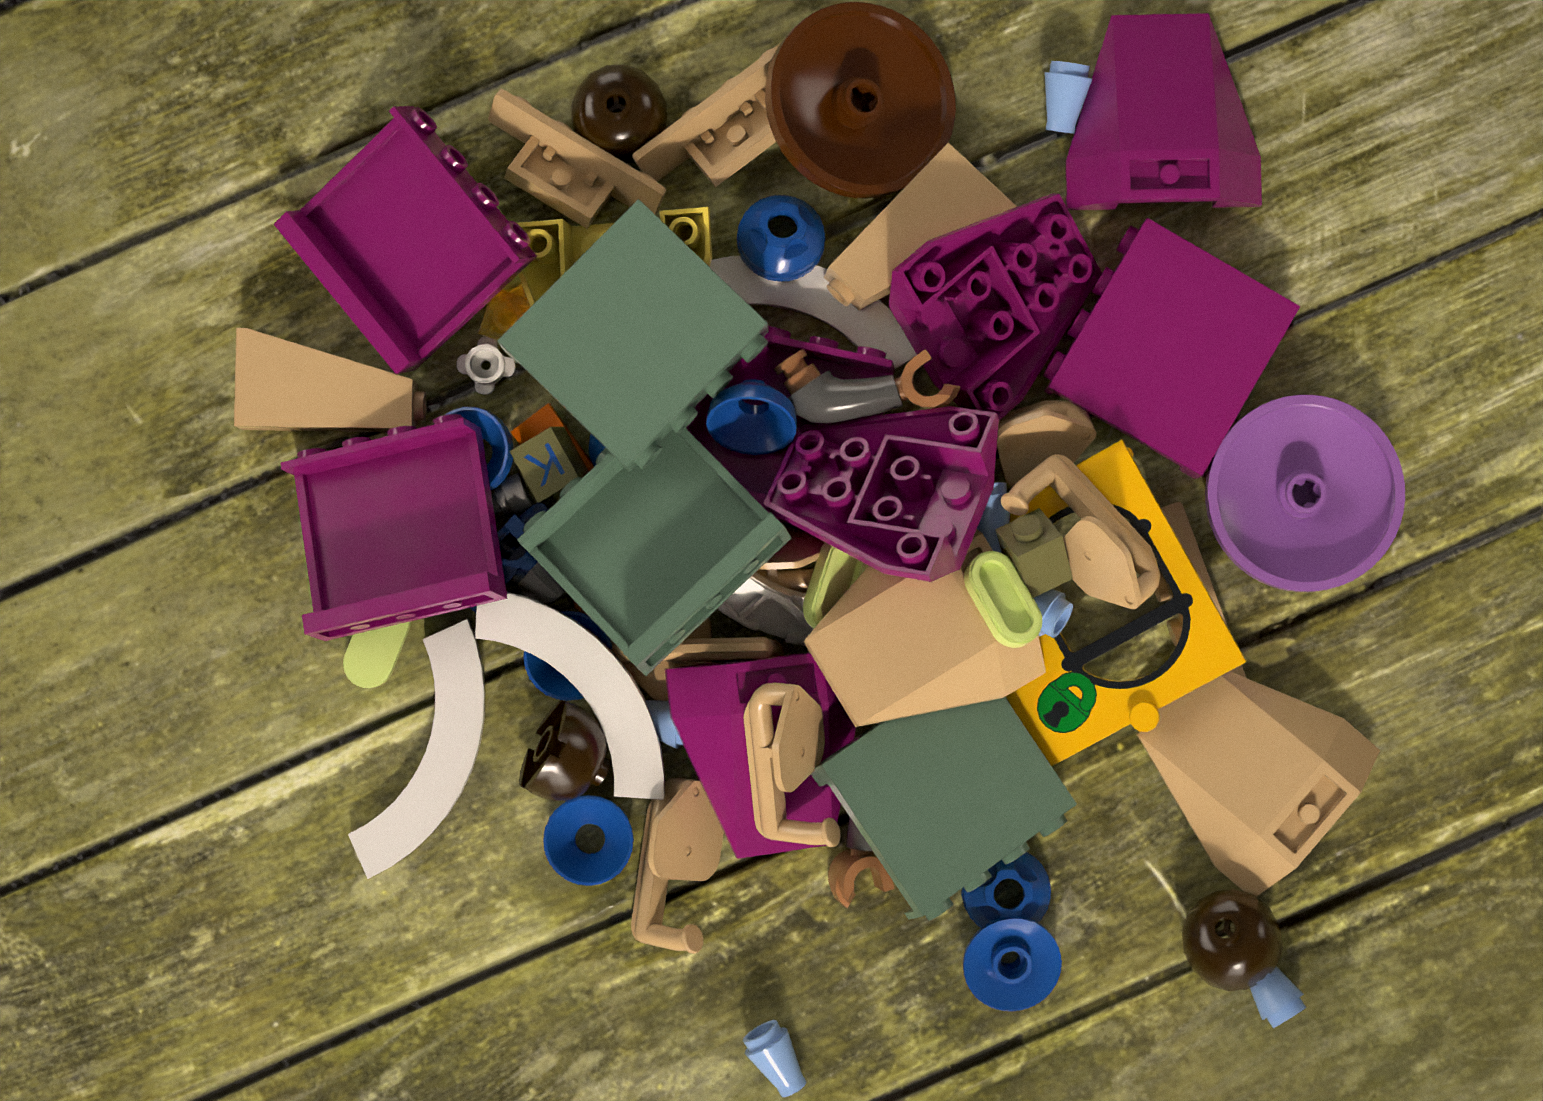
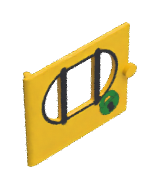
M1123 439L1076 466L1117 511L1130 521V525L1151 546L1158 567L1174 596L1170 601L1076 652L1070 649L1061 632L1055 638H1051L1046 634L1039 636L1046 673L1007 695L1006 698L1051 766L1130 724L1140 732L1153 730L1160 721L1158 709L1247 662L1134 461L1133 450L1125 445ZM1048 485L1029 502V509L1026 514L1040 508L1054 525L1063 517L1075 512ZM1010 513L1009 523L1021 516ZM1176 614L1183 616L1182 632L1174 652L1154 672L1133 680L1117 681L1095 676L1084 669V665L1087 662Z

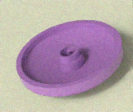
M1293 395L1272 400L1255 408L1229 429L1209 464L1205 484V503L1209 523L1216 540L1230 560L1242 571L1259 582L1274 588L1294 592H1314L1339 587L1353 581L1371 569L1383 557L1396 537L1401 524L1405 505V482L1400 460L1394 447L1385 433L1371 418L1355 407L1337 399L1318 395Z

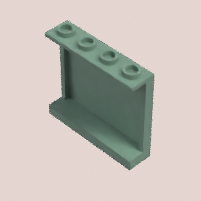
M638 199L497 341L501 348L516 363L518 362L630 473L637 465L641 469L646 468L661 453L663 447L658 443L672 429L678 434L694 420L698 414L694 407L707 394L712 398L716 397L731 382L733 376L729 371L742 358L749 363L764 349L768 343L764 336L769 331L768 323Z
M686 428L678 434L672 429L658 443L663 447L661 453L646 468L641 469L637 465L630 473L605 448L596 459L597 465L583 478L577 477L571 480L560 492V500L547 512L541 511L535 514L525 524L523 528L524 534L517 539L645 676L660 664L791 539L782 523L771 512L768 513Z
M1005 697L876 723L820 762L811 773L819 787L826 784L830 786L910 905L911 909L904 913L908 920L926 916L928 921L944 913L953 905L949 897L963 887L968 893L981 886L992 877L988 871L990 867L1001 859L1006 865L1022 856L1030 849L1026 843L1027 840L1038 832L1045 837L1059 829L1068 821L1064 813L1077 805Z

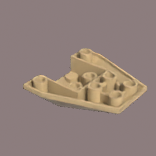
M976 529L960 570L932 582L888 575L868 566L803 641L855 727L1004 698L1046 673L1039 636L1027 645L1018 648L1002 645L992 635L965 587L964 572L967 565L980 553L993 551L983 533Z
M1230 671L1158 709L1160 721L1157 726L1151 731H1138L1136 733L1214 867L1243 892L1256 897L1295 870L1362 792L1380 752L1373 743L1344 718Z

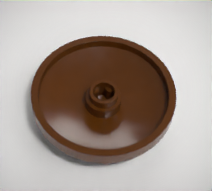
M844 2L812 13L795 26L779 44L769 65L766 77L765 105L767 117L773 136L781 151L804 177L817 186L841 196L868 199L891 195L903 190L942 148L949 143L955 123L956 98L953 81L946 61L932 39L918 25L904 15L881 5L865 2Z

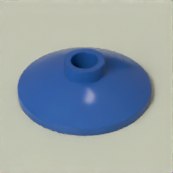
M1004 917L984 925L969 941L963 957L964 977L973 995L985 1005L1001 1011H1020L1040 1003L1056 986L1062 967L1061 953L1052 934L1041 924L1024 917ZM1014 951L1018 953L1017 959L1012 963L1001 961L1002 956L1007 952Z

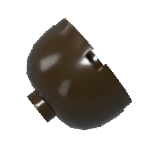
M625 64L606 65L590 73L578 86L571 104L572 127L575 133L624 163L635 162L632 158L633 153L665 130L667 124L666 100L658 84L644 71Z
M563 700L558 701L549 710L536 731V734L540 735L541 738L535 751L528 748L520 770L519 785L529 790L530 793L547 800L568 801L583 795L591 784L599 786L608 773L611 761L605 757L607 739L597 719L574 703L571 704Z
M1236 889L1215 891L1199 899L1188 912L1182 929L1183 953L1192 970L1208 985L1226 991L1248 990L1257 985L1256 982L1264 979L1268 973L1271 974L1277 967L1283 949L1281 928L1271 909L1256 896ZM1230 928H1235L1234 933L1230 930Z

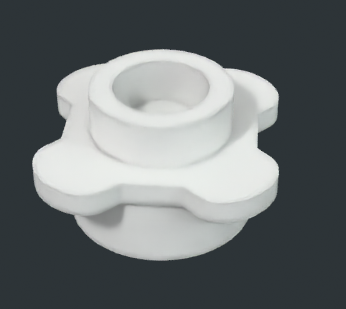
M484 336L478 340L477 346L472 348L468 354H463L458 358L457 369L462 374H468L475 382V390L478 393L488 395L494 391L495 384L499 380L513 375L515 372V362L512 358L505 357L497 349V341L494 338ZM484 361H489L491 364L488 370L482 369L481 365Z

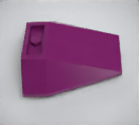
M1209 13L1111 15L1091 78L1092 82L1065 161L1067 209L1112 210L1119 203L1212 201V208L1261 207V156Z
M1052 193L925 242L892 270L889 308L915 353L919 354L926 349L932 357V360L923 366L933 384L940 390H942L944 383L961 386L956 398L953 400L955 404L960 408L995 412L1000 420L1024 399L1102 272L1060 194Z
M948 406L869 416L832 424L814 423L799 425L763 505L765 510L884 574L928 582L935 581L960 570L992 493L998 437V415L995 412Z
M809 650L807 653L724 664L711 662L665 668L670 718L735 857L739 859L827 846L771 840L765 838L757 830L754 820L743 718L747 704L757 688L766 683L794 684L801 686L822 709L825 745L821 762L854 739L856 727ZM771 705L775 736L782 706ZM811 774L793 792H784L787 819L817 823L823 822L824 819L829 817L833 818L836 822L838 821L840 801L828 784L819 787Z

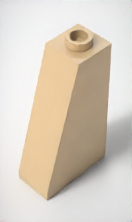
M947 143L832 262L824 276L829 282L827 289L841 304L849 306L851 303L860 311L890 294L892 270L925 242L1017 206L950 143Z
M236 328L235 427L242 430L387 432L399 426H415L418 429V421H425L426 392L418 391V383L413 379L252 329Z

